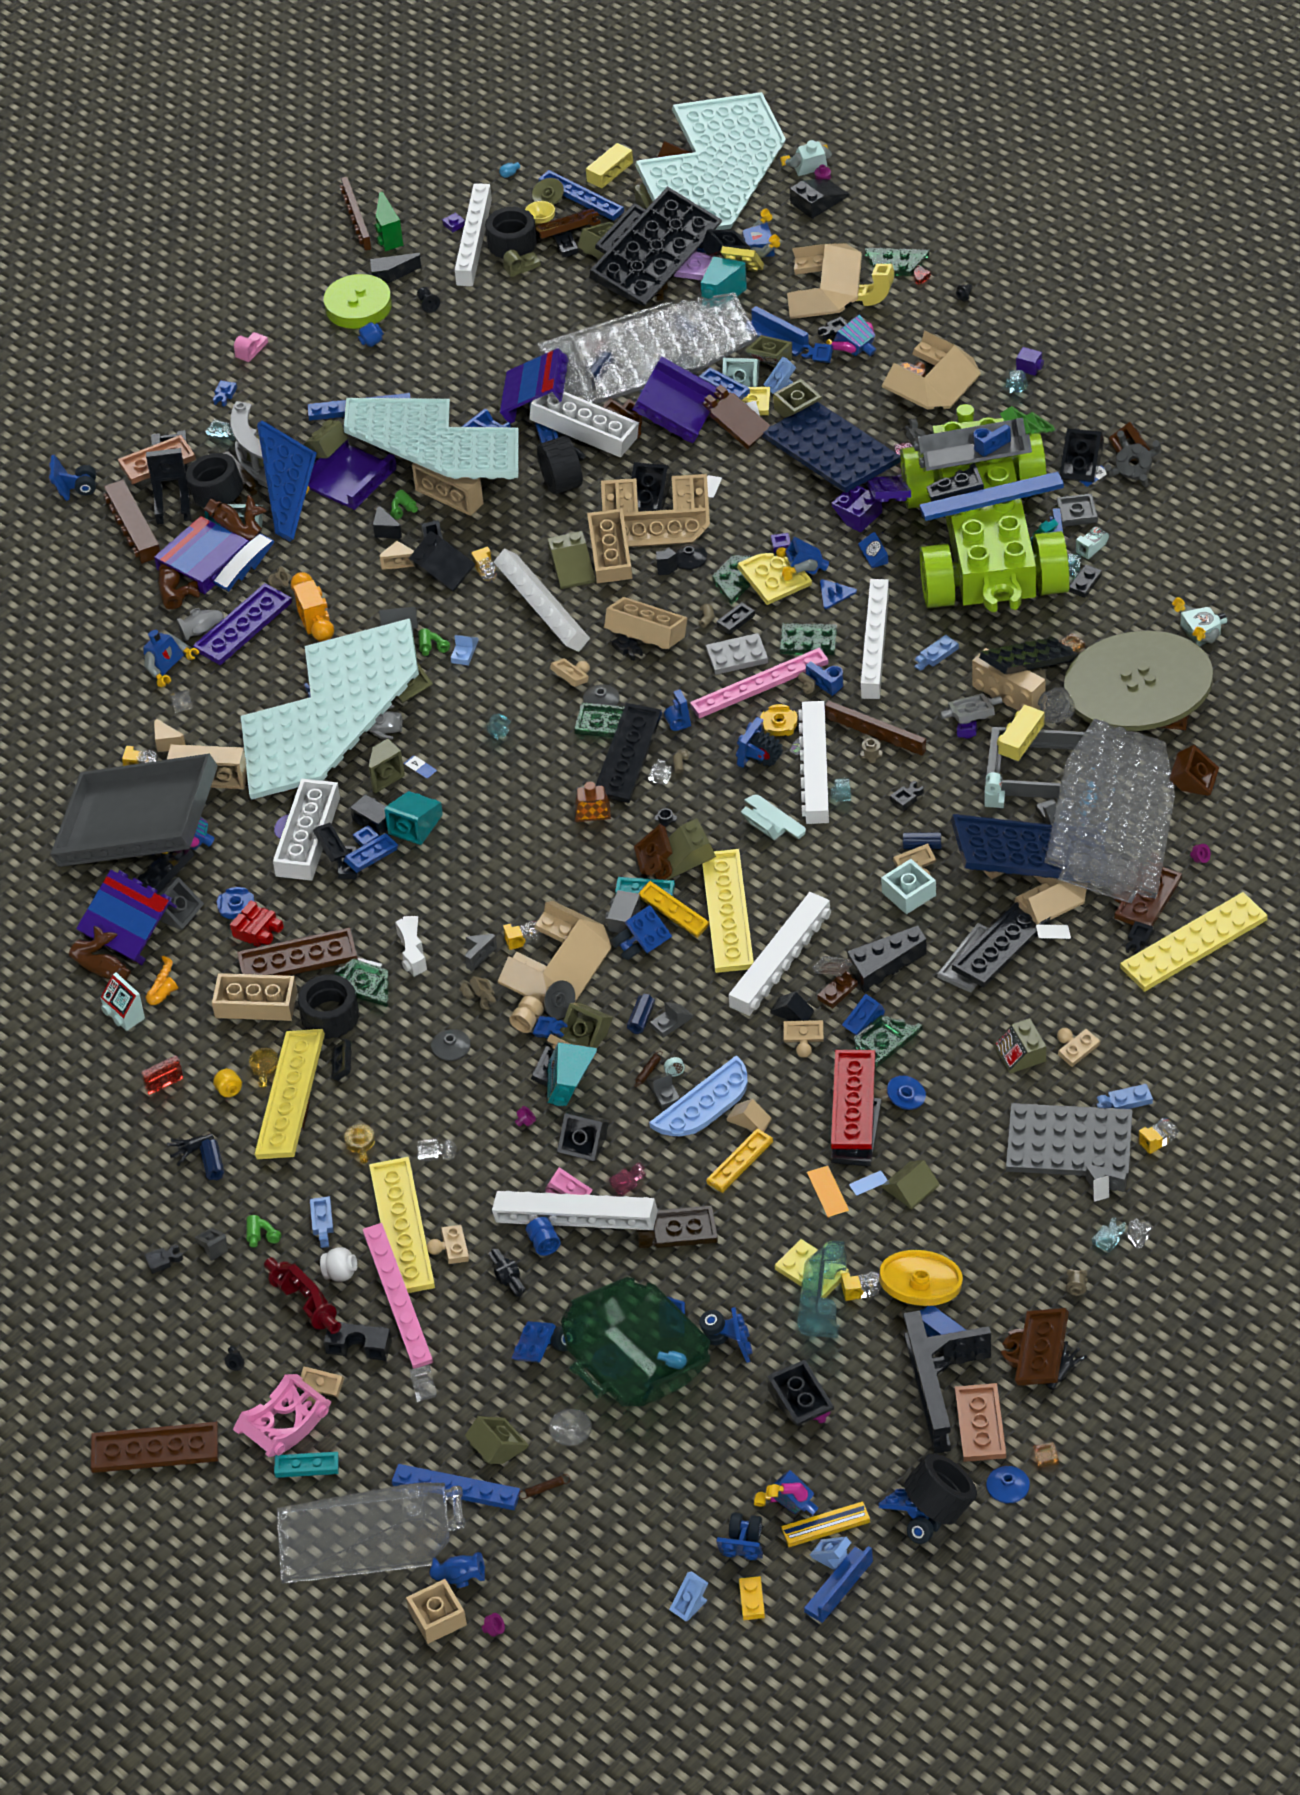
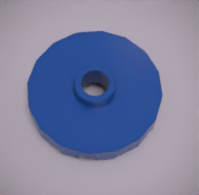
M232 887L225 890V893H221L216 902L221 916L234 920L239 913L242 914L241 911L251 900L254 901V895L248 892L246 888Z

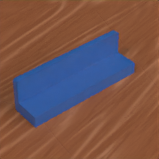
M757 306L751 309L752 320L744 326L745 331L758 338L763 335L792 342L793 356H798L805 350L803 345H809L807 332Z
M868 1546L863 1552L854 1547L804 1607V1613L823 1623L873 1562L872 1548Z

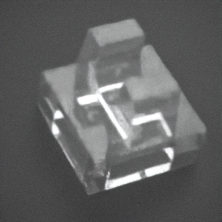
M188 689L170 694L175 713L193 708Z
M658 759L657 764H653L649 774V782L667 785L672 773V766H666L665 760Z
M1134 1219L1129 1222L1126 1235L1138 1249L1144 1247L1145 1241L1150 1238V1234L1147 1231L1152 1230L1153 1227L1148 1221L1140 1223L1138 1219Z

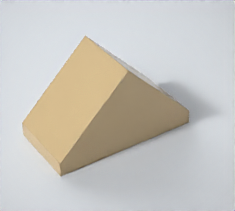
M398 541L394 542L380 554L382 570L415 567L409 560L414 550Z
M158 719L154 721L155 742L158 752L169 751L171 744L186 745L182 733Z
M752 1098L736 1104L727 1117V1121L752 1131L758 1128L764 1132L771 1122V1117Z

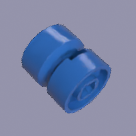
M547 1217L533 1219L526 1226V1233L530 1241L533 1242V1247L537 1254L541 1256L550 1255L560 1247V1239L554 1231L550 1219Z

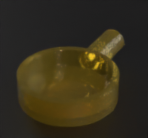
M270 1048L256 1050L249 1059L251 1070L256 1075H259L260 1087L267 1086V1075L274 1073L278 1065V1054Z
M356 1124L346 1130L344 1135L345 1144L349 1150L358 1152L360 1163L365 1164L368 1162L366 1151L375 1142L374 1131L368 1125Z

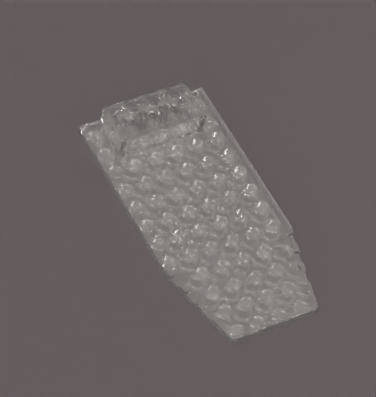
M729 293L715 295L712 299L701 297L697 298V301L692 302L681 300L678 304H672V302L663 303L538 343V349L541 355L560 348L568 357L564 392L596 405L608 401L610 398L614 399L642 390L661 356L673 363L679 359L681 361L675 363L676 365L691 373H695L753 343L758 339V336L737 295ZM604 351L611 352L609 358L602 355ZM683 353L686 354L687 360H683L681 357ZM602 358L606 359V362L599 364L597 360ZM594 363L602 367L597 376L593 375L590 369Z
M1097 719L1092 721L1064 765L1044 863L1060 867L1058 880L1131 904L1136 893L1153 899L1156 898L1175 798L1173 782L1169 780L1171 770L1166 742L1138 732L1126 731L1123 727H1115L1105 721Z

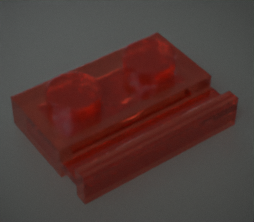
M177 1055L141 1072L148 1095L184 1078Z

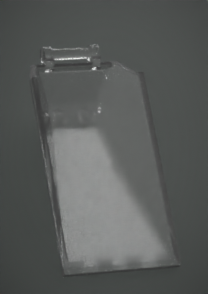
M421 1482L277 1508L281 1584L432 1565L433 1558L450 1541L449 1530L462 1529L466 1526L461 1501L463 1488L461 1486H453L450 1489H446L445 1483ZM448 1499H453L454 1518L452 1520H448Z

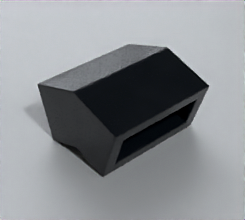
M671 548L656 552L658 575H669L678 569L677 554Z

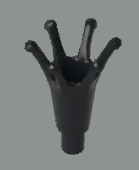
M210 1133L187 1140L171 1138V1142L175 1143L168 1142L167 1146H178L179 1151L170 1155V1158L183 1153L184 1155L177 1163V1166H180L181 1162H184L188 1155L200 1149L202 1141L206 1139L213 1140L214 1136Z
M1068 1341L1064 1342L1057 1383L1047 1384V1387L1051 1390L1055 1389L1058 1382L1063 1380L1075 1364L1087 1358L1086 1355H1083L1073 1360L1076 1353L1080 1351V1348L1077 1347L1069 1356L1070 1352L1067 1351Z

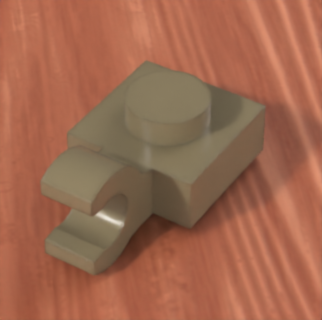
M473 976L469 981L473 992L481 997V1008L489 1010L488 1002H496L493 996L495 993L488 980Z

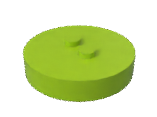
M354 274L340 278L333 282L325 291L324 307L326 315L334 324L350 329L362 328L369 322L379 323L389 314L392 307L390 289L382 279L372 275Z

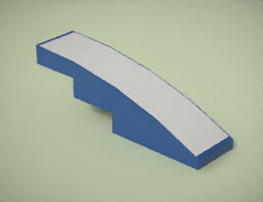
M261 533L258 534L223 568L213 581L215 585L229 592L238 579L242 581L251 568L253 570L256 569L275 541Z

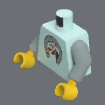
M810 140L806 145L799 146L792 158L788 155L780 157L782 166L793 167L797 175L802 176L815 172V169L820 165L827 167L826 158H830L832 153L828 149L827 144L821 146L819 141Z
M1179 597L1175 598L1172 603L1175 606L1174 610L1181 612L1180 626L1190 640L1199 647L1206 643L1212 644L1221 635V625L1227 623L1225 613L1215 615L1210 607L1191 608L1185 605L1184 600Z

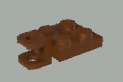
M659 824L634 846V850L642 874L645 876L649 875L650 877L655 874L656 879L666 880L672 874L671 863L667 858L673 853L666 828Z

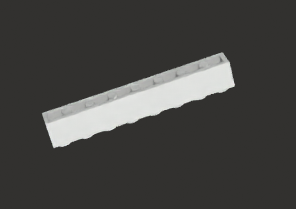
M490 184L473 185L455 266L457 286H473L486 229V219L488 218L492 201Z
M504 548L494 561L496 566L567 647L579 652L590 637L517 554Z
M870 579L861 675V699H880L889 601V579Z
M824 701L802 702V709L799 710V721H803V723H799V734H803V736H799L800 748H804V750H800V761H804V764H800L801 775H804V777H801V789H805V791H801L802 803L805 802V805H802V816H806V824L829 823Z
M812 892L807 894L729 993L730 1008L748 1016L758 1009L762 999L769 995L773 985L779 982L784 971L790 968L791 962L800 955L802 948L809 944L813 934L819 931L823 921L829 918L831 914L830 900Z
M497 1191L492 1208L496 1223L529 1224V1222L538 1217H547L554 1226L653 1230L658 1212L655 1199L648 1197Z

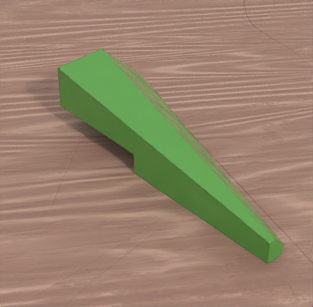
M1011 406L1000 413L1004 421L1023 418L1026 434L1055 431L1052 424L1033 412L1025 415Z

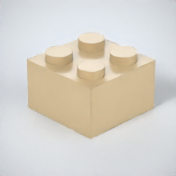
M446 1579L406 1597L409 1613L427 1644L467 1625L465 1611Z

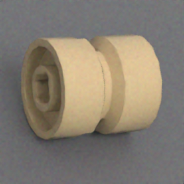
M524 996L518 1004V1008L510 1016L509 1021L518 1031L529 1033L535 1026L539 1016L543 1014L544 1006L538 999L532 996Z

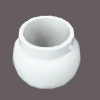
M343 1247L331 1249L328 1253L322 1254L320 1267L324 1279H331L335 1282H343L350 1279L354 1271L357 1270L356 1256Z

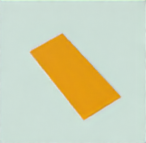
M829 1166L807 1172L827 1217L849 1211Z

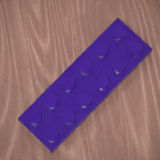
M901 475L876 476L866 481L867 487L879 502H888L891 498H896V501H906L907 498H911V489Z
M264 583L197 641L193 648L198 649L199 654L219 665L223 664L292 603V598Z

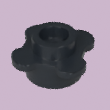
M663 808L659 810L658 815H655L654 819L659 821L661 825L668 827L671 822L677 820V816L673 815L671 809Z

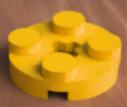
M776 704L768 707L769 710L765 713L764 711L762 712L760 718L763 719L762 729L765 734L768 732L770 733L769 736H790L794 733V729L798 724L797 713L795 710L794 712L790 710L789 706Z

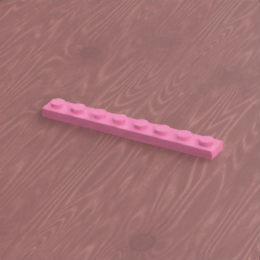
M817 648L690 702V707L700 719L797 678L801 672L806 673V664L810 661L817 666L823 667L828 664V658L820 648Z
M379 1223L364 1228V1237L413 1369L433 1363L383 1224Z

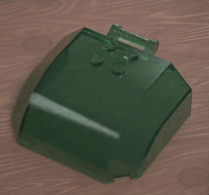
M625 1277L571 1300L561 1319L567 1350L578 1360L570 1366L569 1370L573 1374H577L593 1390L596 1398L599 1399L609 1392L621 1406H645L663 1398L688 1384L710 1362V1355H708L710 1340L652 1283L647 1282L645 1286L635 1283L634 1278ZM659 1351L664 1353L676 1351L684 1354L687 1358L686 1366L682 1369L668 1367L665 1365V1361L657 1359ZM583 1368H585L601 1385H599Z

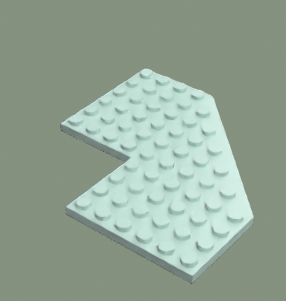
M762 92L673 105L672 111L693 153L636 161L635 166L652 201L668 186L720 218L722 223L716 230L731 229L786 140Z
M346 398L344 433L453 479L469 477L470 479H478L479 477H486L488 479L518 478V428L449 427L450 399Z
M410 618L305 646L311 697L241 716L248 788L251 800L298 788L301 779L323 781L328 776L327 772L332 767L335 768L344 758V753L348 749L351 750L358 743L364 731L367 732L376 723L375 719L380 713L384 714L392 705L391 701L403 693L408 687L407 683L419 675Z

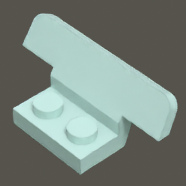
M752 795L744 799L746 803L753 807L751 810L745 806L741 811L747 822L771 839H777L786 831L798 839L805 835L806 828L761 796Z

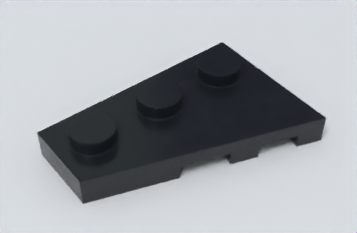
M975 463L969 465L970 468L965 471L959 470L955 472L956 475L951 478H943L927 486V493L931 502L983 490L984 484Z

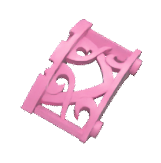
M298 1374L284 1375L280 1384L269 1396L271 1400L264 1406L259 1404L250 1410L242 1411L233 1430L238 1434L244 1433L266 1451V1456H279L299 1443L318 1424L321 1418L328 1414L331 1401L305 1383ZM298 1387L304 1391L301 1396H299L297 1391ZM309 1396L316 1400L311 1410H308L312 1406L311 1401L303 1403ZM296 1410L294 1427L286 1429L274 1428L275 1414H289Z

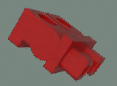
M252 900L241 911L242 914L239 913L230 923L233 938L250 944L253 943L256 947H259L261 944L270 945L273 941V934L271 932L280 933L284 929L283 921L276 918L274 911L260 908Z

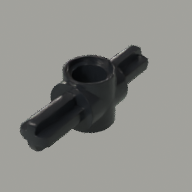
M491 1249L488 1256L495 1265L494 1274L501 1285L509 1286L515 1296H522L526 1289L519 1280L520 1271L514 1260L504 1258L499 1249Z

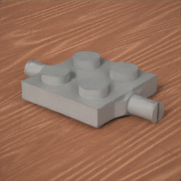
M981 693L948 702L949 710L940 712L941 719L954 717L959 724H967L976 719H986L991 715H995L993 706L1002 704V698L999 696L990 699Z

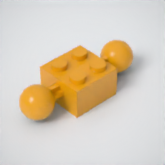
M299 572L292 577L291 588L294 591L297 612L307 634H312L317 641L330 640L334 635V626L330 622L327 610L325 611L328 606L326 599L321 598V588L316 586L309 574Z

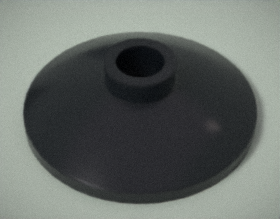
M687 543L678 546L674 550L677 554V566L681 569L692 570L699 568L707 560L705 548L698 544Z

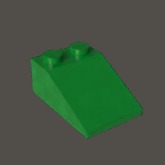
M379 192L375 229L378 233L376 239L378 245L382 246L386 252L404 245L400 219L384 193Z

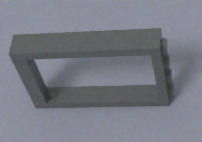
M992 727L987 774L991 772L1000 774L1002 755L998 754L997 740L1006 731L1004 727ZM1040 730L1029 746L1034 748L1096 751L1093 785L1002 780L1001 790L1005 791V796L1081 800L1084 793L1093 792L1097 796V801H1099L1100 793L1104 794V782H1101V780H1105L1106 768H1103V766L1107 764V755H1104V752H1108V741H1105V733Z

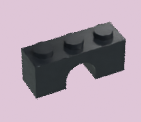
M339 1322L341 1329L336 1334H332L327 1329L324 1339L326 1354L347 1356L348 1349L352 1345L363 1344L366 1359L387 1361L392 1343L390 1328Z

